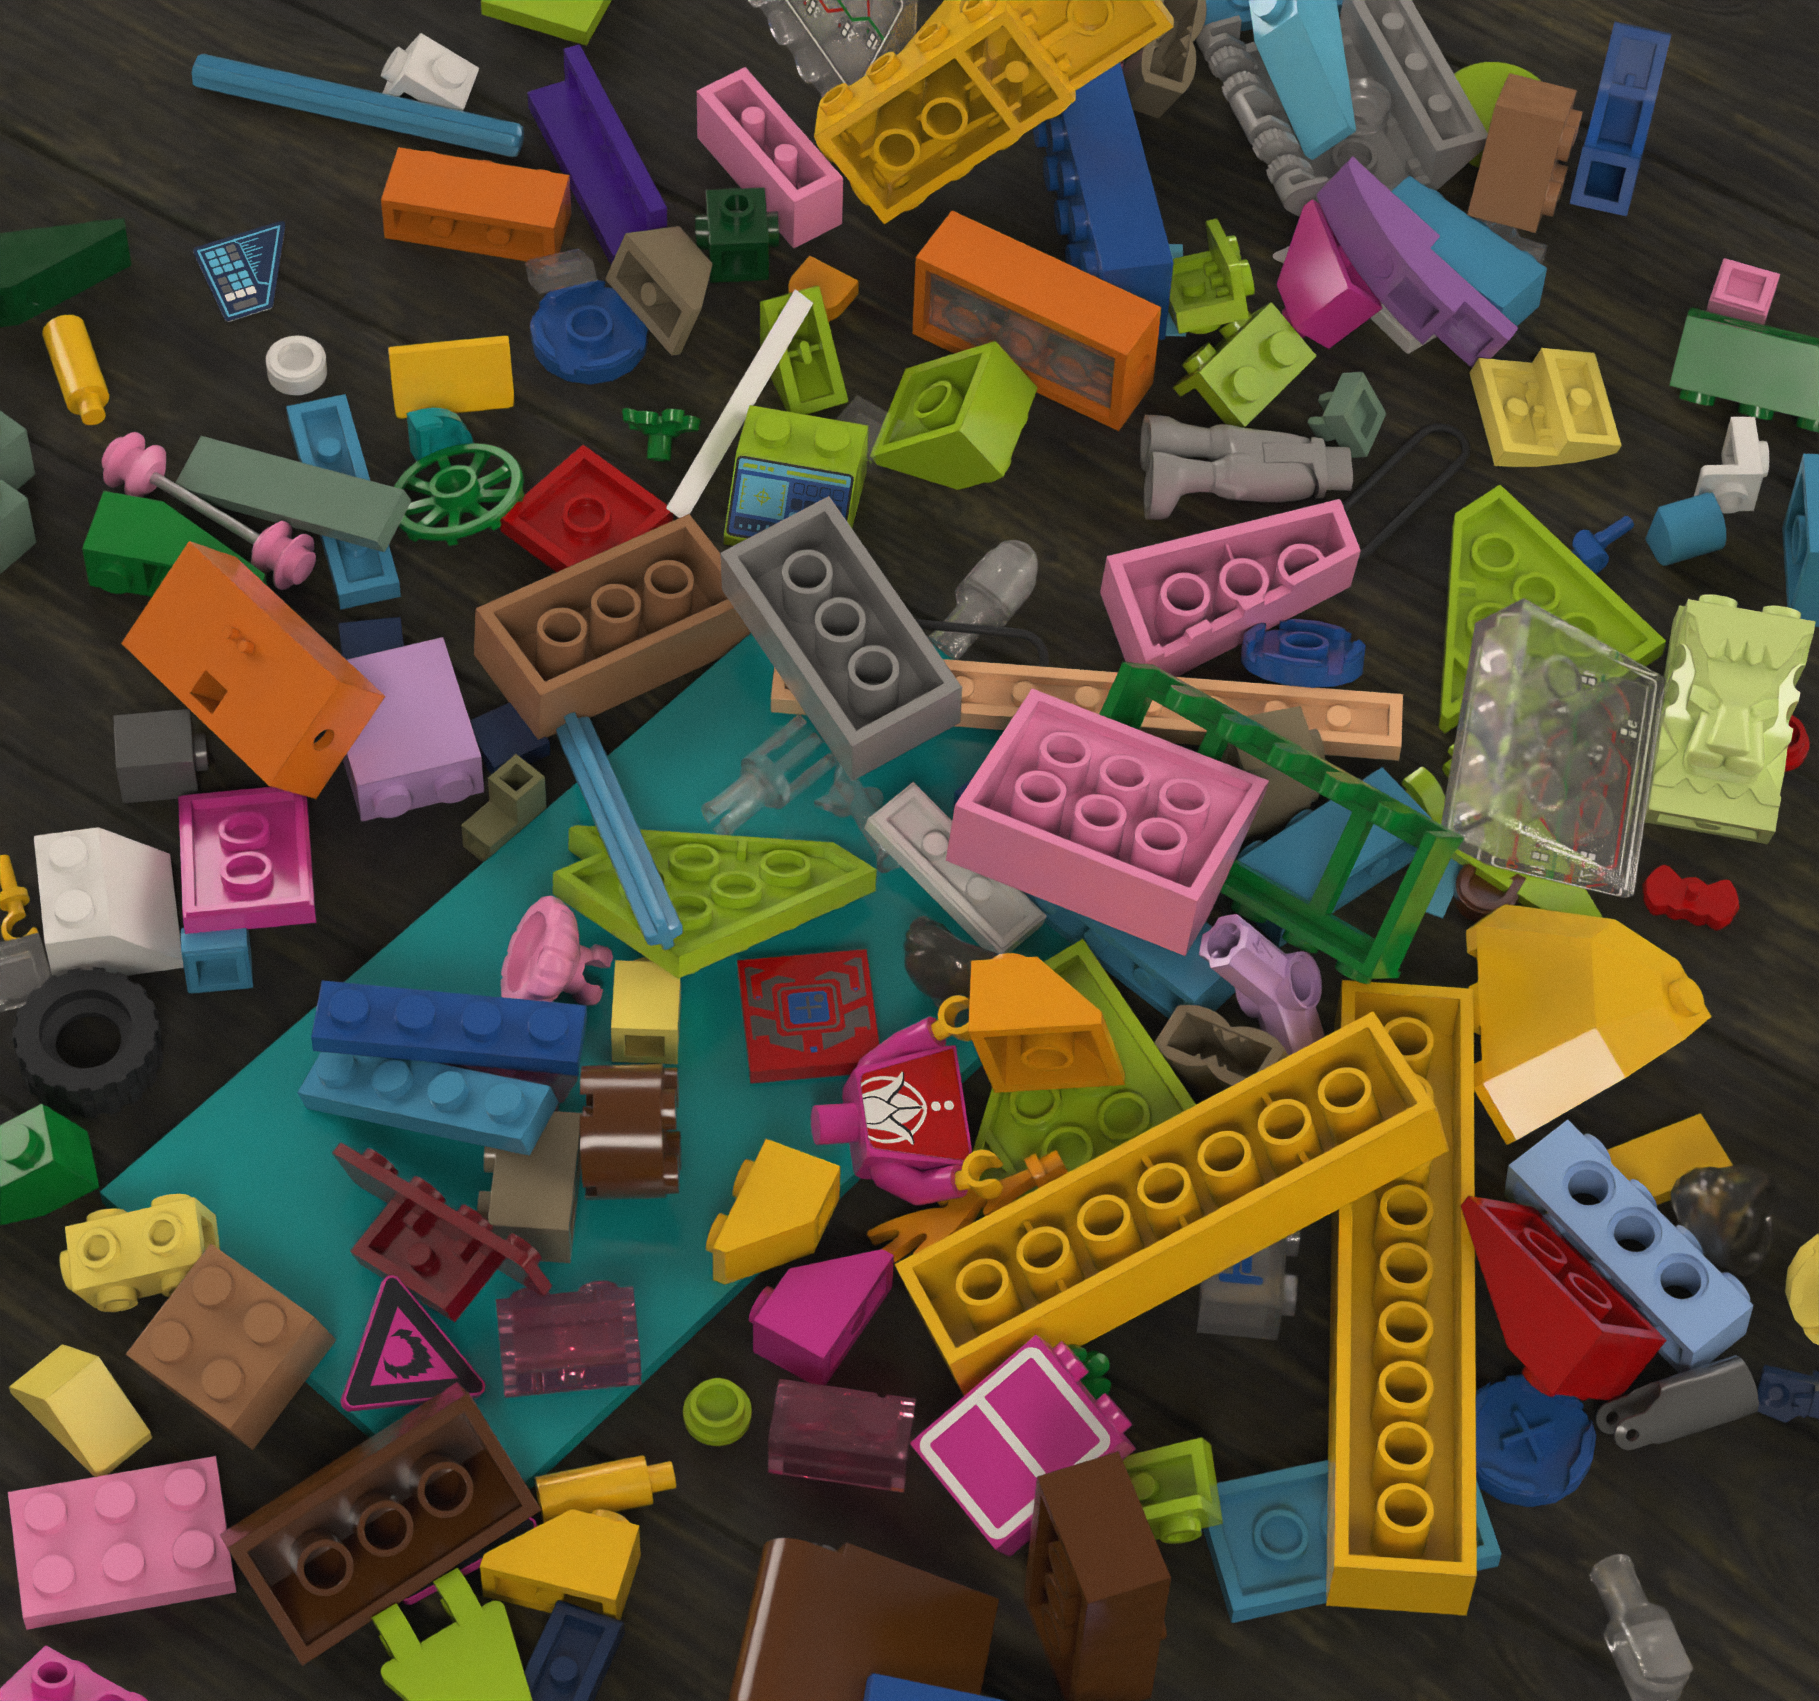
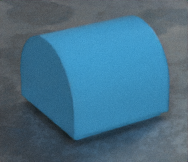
M1704 493L1658 507L1645 540L1661 565L1667 566L1724 548L1726 544V525L1721 508L1713 493Z
M181 928V953L188 993L253 988L248 929L241 928L185 934L184 928Z

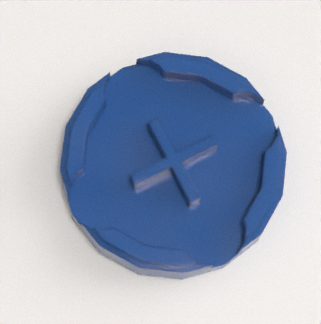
M1523 1374L1507 1376L1506 1381L1496 1382L1492 1386L1488 1383L1476 1391V1480L1479 1488L1501 1502L1525 1507L1556 1503L1574 1492L1590 1470L1596 1440L1592 1420L1589 1423L1587 1415L1582 1410L1584 1405L1574 1396H1547L1534 1388L1525 1379Z

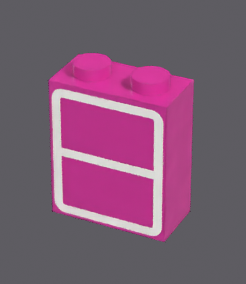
M1038 1335L1031 1338L910 1442L911 1446L994 1549L1009 1557L1030 1540L1037 1476L1118 1451L1122 1460H1124L1136 1449L1123 1433L1132 1426L1131 1422L1106 1393L1096 1400L1082 1384L1080 1379L1089 1372L1073 1351L1063 1341L1053 1348Z

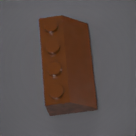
M456 1382L221 1533L220 1536L298 1661L303 1666L372 1621L371 1617L395 1603H400L541 1511V1508L469 1392Z

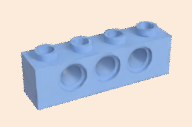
M1567 1120L1508 1166L1504 1196L1511 1203L1535 1207L1667 1340L1658 1353L1678 1373L1709 1364L1746 1334L1753 1304L1750 1302L1749 1294L1742 1283L1728 1272L1721 1273L1703 1255L1702 1247L1695 1236L1681 1225L1675 1227L1657 1209L1656 1201L1649 1190L1635 1179L1629 1181L1611 1163L1608 1151L1596 1137L1588 1133L1583 1135ZM1586 1193L1596 1197L1600 1203L1596 1205H1583L1575 1201L1571 1196ZM1624 1239H1632L1642 1243L1646 1249L1640 1252H1631L1623 1249L1617 1242ZM1681 1286L1690 1291L1693 1296L1687 1299H1677L1668 1295L1663 1288Z

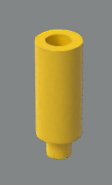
M75 315L58 316L44 326L42 336L66 406L71 413L80 415L84 424H99L106 416L103 407L109 401V393L84 321Z
M644 1455L534 1477L538 1505L541 1508L542 1523L570 1509L591 1513L594 1510L618 1512L653 1505L652 1493L676 1488L672 1462L668 1461L647 1466Z

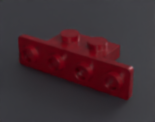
M340 1143L332 1152L333 1156L355 1184L388 1203L350 1250L351 1254L360 1265L383 1279L390 1275L397 1276L417 1300L451 1321L456 1322L496 1270L501 1271L542 1297L552 1287V1284L538 1267L542 1256L521 1237L510 1233L504 1240L492 1233L494 1230L492 1225L478 1212L464 1204L457 1211L445 1205L446 1200L442 1194L420 1177L414 1176L408 1183L397 1176L399 1172L393 1164L373 1149L367 1148L361 1155L345 1144Z

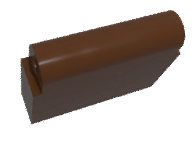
M778 1538L770 1540L763 1546L728 1701H863L867 1677L873 1673L980 1695L999 1599L847 1542L834 1552L799 1539Z

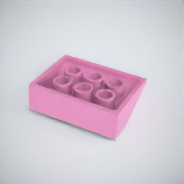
M1032 688L955 804L946 861L1186 956L1213 909L1267 791L1269 780Z

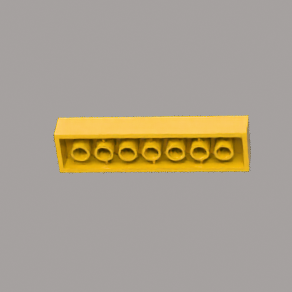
M1373 1011L894 1265L916 1310L963 1396H965L1035 1335L1048 1342L1053 1348L1061 1341L1066 1345L1076 1344L1082 1346L1449 1151V1147L1436 1105Z

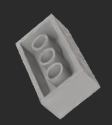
M829 496L720 553L722 591L851 781L960 723L962 686Z

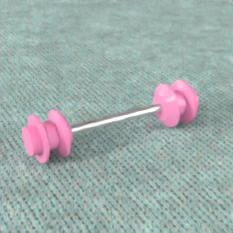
M132 432L124 437L116 438L105 450L102 458V467L104 468L103 479L108 486L118 487L125 483L124 491L126 495L141 498L158 487L253 544L251 564L265 575L274 571L273 584L276 588L284 590L293 584H301L312 572L316 562V555L313 552L314 540L311 536L301 534L292 540V526L286 521L275 523L261 534L238 522L165 478V449L160 445H152L145 449V439L140 433Z

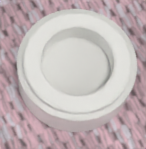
M306 336L285 337L275 342L267 352V375L271 385L276 390L288 395H304L313 392L324 383L327 376L326 354L323 347L314 339Z

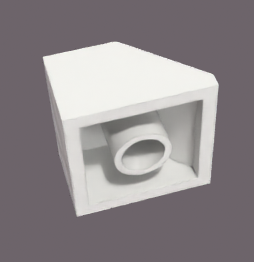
M99 827L34 836L44 942L52 976L56 975L59 977L67 974L68 970L80 968L81 971L93 970V967L105 968L106 972L114 974L120 972L127 976L184 968L172 864L169 853Z

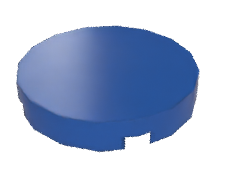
M587 279L568 282L548 292L539 302L540 308L535 313V316H532L530 334L535 357L548 372L566 381L589 385L613 381L632 371L645 356L649 341V329L613 288L605 287V281Z
M1287 619V621H1280L1279 630L1265 632L1266 623H1260L1246 631L1243 635L1242 665L1249 672L1268 681L1309 688L1335 687L1353 682L1363 674L1365 644L1360 639L1351 643V633L1345 631L1340 626L1313 620Z

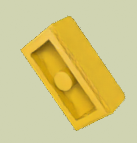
M508 336L388 347L394 409L397 418H407V413L425 408H443L454 413L504 409L514 406Z

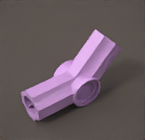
M1237 914L1219 917L1215 925L1202 935L1199 956L1209 963L1211 969L1235 987L1237 1001L1244 1013L1251 1018H1258L1261 1030L1275 1037L1282 1044L1288 1055L1325 1037L1316 1009L1322 994V980L1320 970L1313 957L1304 951L1285 954Z

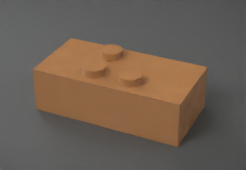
M688 514L476 608L474 656L539 740L545 736L549 737L556 734V729L565 724L564 716L575 712L577 718L586 716L591 718L722 658L751 632L722 591L720 552L691 515Z

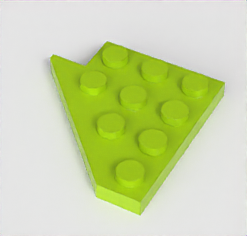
M1498 485L1455 513L1451 538L1439 728L1444 733H1447L1482 708H1485L1513 734L1526 655L1529 653L1629 677L1663 655L1666 640L1501 485ZM1529 656L1515 738L1527 748L1561 725L1563 720L1569 719L1554 715V705L1571 709L1572 717L1576 712L1596 701L1601 672L1542 657ZM1588 672L1586 675L1593 676L1594 679L1582 676V674ZM1605 673L1602 696L1628 678ZM1578 676L1596 680L1595 689L1577 685ZM1583 688L1584 692L1580 693L1578 689ZM1591 690L1592 694L1588 695L1586 691ZM1559 699H1562V701H1560L1561 704L1567 701H1571L1570 708L1568 707V703L1563 706L1559 705ZM1555 718H1558V719L1560 720V722H1559V723H1555V722H1554V719H1555Z
M575 825L569 828L568 850L583 860L553 872V895L679 979L875 892L877 869L834 842L640 829L683 926L682 934L673 939L675 946L663 950L660 944L650 946L645 941L596 826Z
M1084 939L1049 958L1044 963L1102 1012L1125 1072V1085L995 1093L992 1088L973 1151L980 1149L989 1150L1004 1165L998 1169L990 1168L985 1170L980 1176L979 1181L986 1179L1001 1180L1028 1169L1024 1161L1025 1158L1036 1153L1038 1158H1041L1055 1150L1058 1151L1067 1171L1070 1172L1196 1105ZM1035 1186L1032 1189L1028 1190L1024 1194L1020 1195L1017 1199L1038 1189V1186ZM982 1208V1209L980 1210V1212L978 1213L976 1219L979 1218L980 1216L984 1215V1214H983V1209H984V1208Z

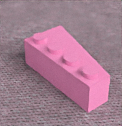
M1340 499L1107 556L1100 594L1125 661L1153 664L1167 673L1178 677L1242 644L1244 633L1255 625L1266 623L1265 631L1280 624V621H1286L1351 587L1361 550Z

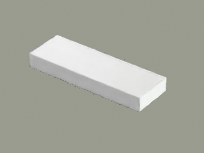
M912 782L869 817L864 829L992 958L999 954L1012 952L1043 925L1047 916L1022 891L946 861L952 820Z

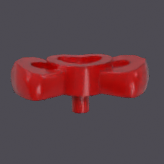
M1664 864L1652 871L1642 886L1644 904L1649 912L1655 916L1666 914L1672 920L1686 919L1697 926L1707 924L1717 931L1729 925L1739 910L1737 891L1730 880H1721L1706 885L1697 877L1681 879L1670 866Z

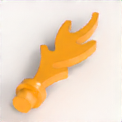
M1057 1150L1041 1158H1038L1036 1153L1024 1159L1028 1169L998 1180L1003 1186V1190L997 1198L992 1200L984 1199L978 1196L973 1189H968L967 1194L962 1198L937 1202L941 1208L921 1210L892 1219L869 1230L867 1235L873 1245L894 1239L882 1249L894 1255L893 1263H895L917 1246L919 1247L913 1254L972 1224L982 1208H984V1216H987L1010 1204L1033 1187L1038 1186L1040 1188L1068 1173Z

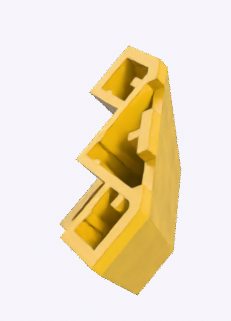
M1504 904L1466 930L1467 953L1477 959L1478 982L1469 986V989H1473L1474 1033L1481 1035L1482 1060L1474 1064V1091L1506 1145L1522 1138L1628 1077L1686 1039L1711 1018L1704 1005V998L1700 988L1692 979L1688 978L1679 961L1615 919Z

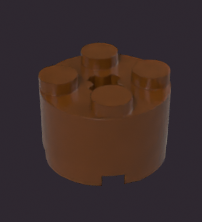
M663 1063L582 1066L580 1095L586 1094V1106H583V1112L580 1115V1152L583 1188H586L585 1200L667 1198V1194H679V1171L682 1168L681 1132L668 1131L677 1130V1108H679L678 1068H664Z

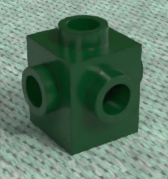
M765 188L706 190V214L695 215V235L697 247L700 250H708V259L712 262L710 283L769 280V247H779L778 211L767 212Z

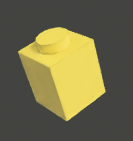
M647 957L638 958L634 961L615 960L611 1020L612 1062L678 1064L681 978H676Z

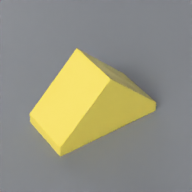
M62 1344L9 1386L11 1394L94 1477L108 1475L152 1439L150 1430L99 1356Z

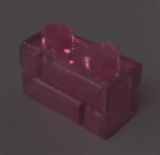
M593 1281L581 1286L578 1292L550 1294L548 1291L542 1297L529 1288H522L513 1292L510 1298L496 1299L505 1398L642 1385L633 1286L618 1287L610 1281Z
M779 1379L768 1439V1473L904 1493L912 1450L910 1442L913 1441L916 1399L886 1395L884 1398L878 1397L877 1393Z

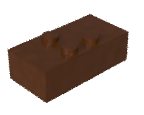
M1119 1451L1037 1476L1023 1600L1063 1701H1142L1151 1698L1160 1641L1167 1638L1164 1617L1171 1576Z

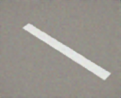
M796 289L793 291L667 505L666 509L678 518L691 513L745 421L749 405L753 406L813 305V302Z

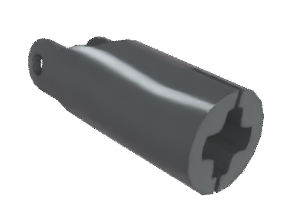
M1734 1355L1652 1382L1633 1390L1627 1396L1608 1401L1598 1409L1595 1422L1602 1432L1607 1434L1614 1433V1440L1619 1447L1625 1450H1633L1652 1443L1671 1442L1755 1414L1759 1407L1758 1393L1746 1363L1739 1356ZM1615 1412L1614 1420L1607 1422L1606 1416L1608 1413ZM1635 1429V1436L1632 1439H1626L1627 1432Z

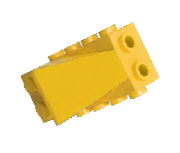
M944 0L899 54L896 55L894 52H888L882 55L869 66L864 77L850 86L846 83H841L822 97L818 106L814 133L816 144L823 155L829 161L834 162L847 177L859 200L863 204L870 206L879 219L886 224L901 213L916 208L930 194L947 183L962 178L975 165L995 152L1010 147L1023 134L1043 121L1061 114L1071 103L1076 101V90L1174 27V17L1161 0Z

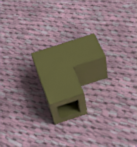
M517 754L488 777L490 801L461 825L463 847L482 862H485L547 808L545 776Z

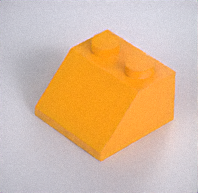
M1004 953L990 960L971 961L968 1033L995 1093L1125 1085V1072L1102 1012L1037 956L1026 957L1016 953Z

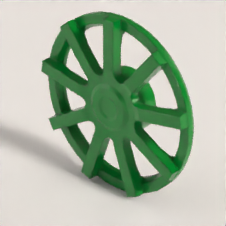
M478 443L447 447L423 457L402 474L394 487L416 491L431 497L411 502L398 527L406 532L408 538L416 542L419 538L433 541L446 540L449 546L458 545L459 538L475 534L488 527L493 531L501 526L500 519L517 502H522L524 498V477L518 461L501 448ZM475 453L469 467L465 465L451 466L448 457L459 454ZM491 455L504 461V465L496 471L482 478H477ZM438 461L441 471L436 473L430 482L415 477L421 470ZM512 477L510 488L485 490ZM480 502H500L491 511H487L478 504ZM432 510L427 516H425L421 521L417 523L411 521L406 517L413 514ZM465 512H469L477 518L461 525V517ZM449 515L448 527L433 528L443 517Z

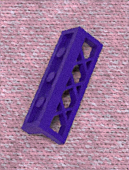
M580 44L563 49L565 81L527 92L528 108L562 173L570 175V188L610 265H612L626 233L667 228V207Z

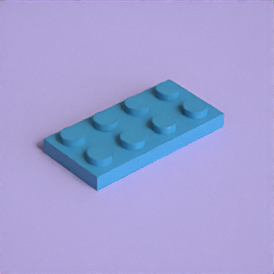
M1328 1460L1217 1483L1223 1524L1203 1528L1231 1623L1326 1603ZM1476 1480L1477 1571L1497 1567L1501 1558V1551Z

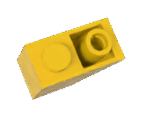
M765 1139L756 1160L745 1159L738 1171L732 1191L733 1197L737 1199L729 1215L719 1213L708 1234L706 1251L713 1253V1280L726 1285L813 1254L840 1198L841 1166Z

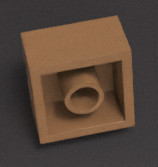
M1509 73L1495 104L1468 216L1534 233L1537 231L1542 215L1553 217L1568 171V166L1558 164L1559 160L1568 162L1583 111L1572 109L1577 90Z
M210 1244L126 1355L157 1382L253 1450L335 1343L336 1339L314 1316Z

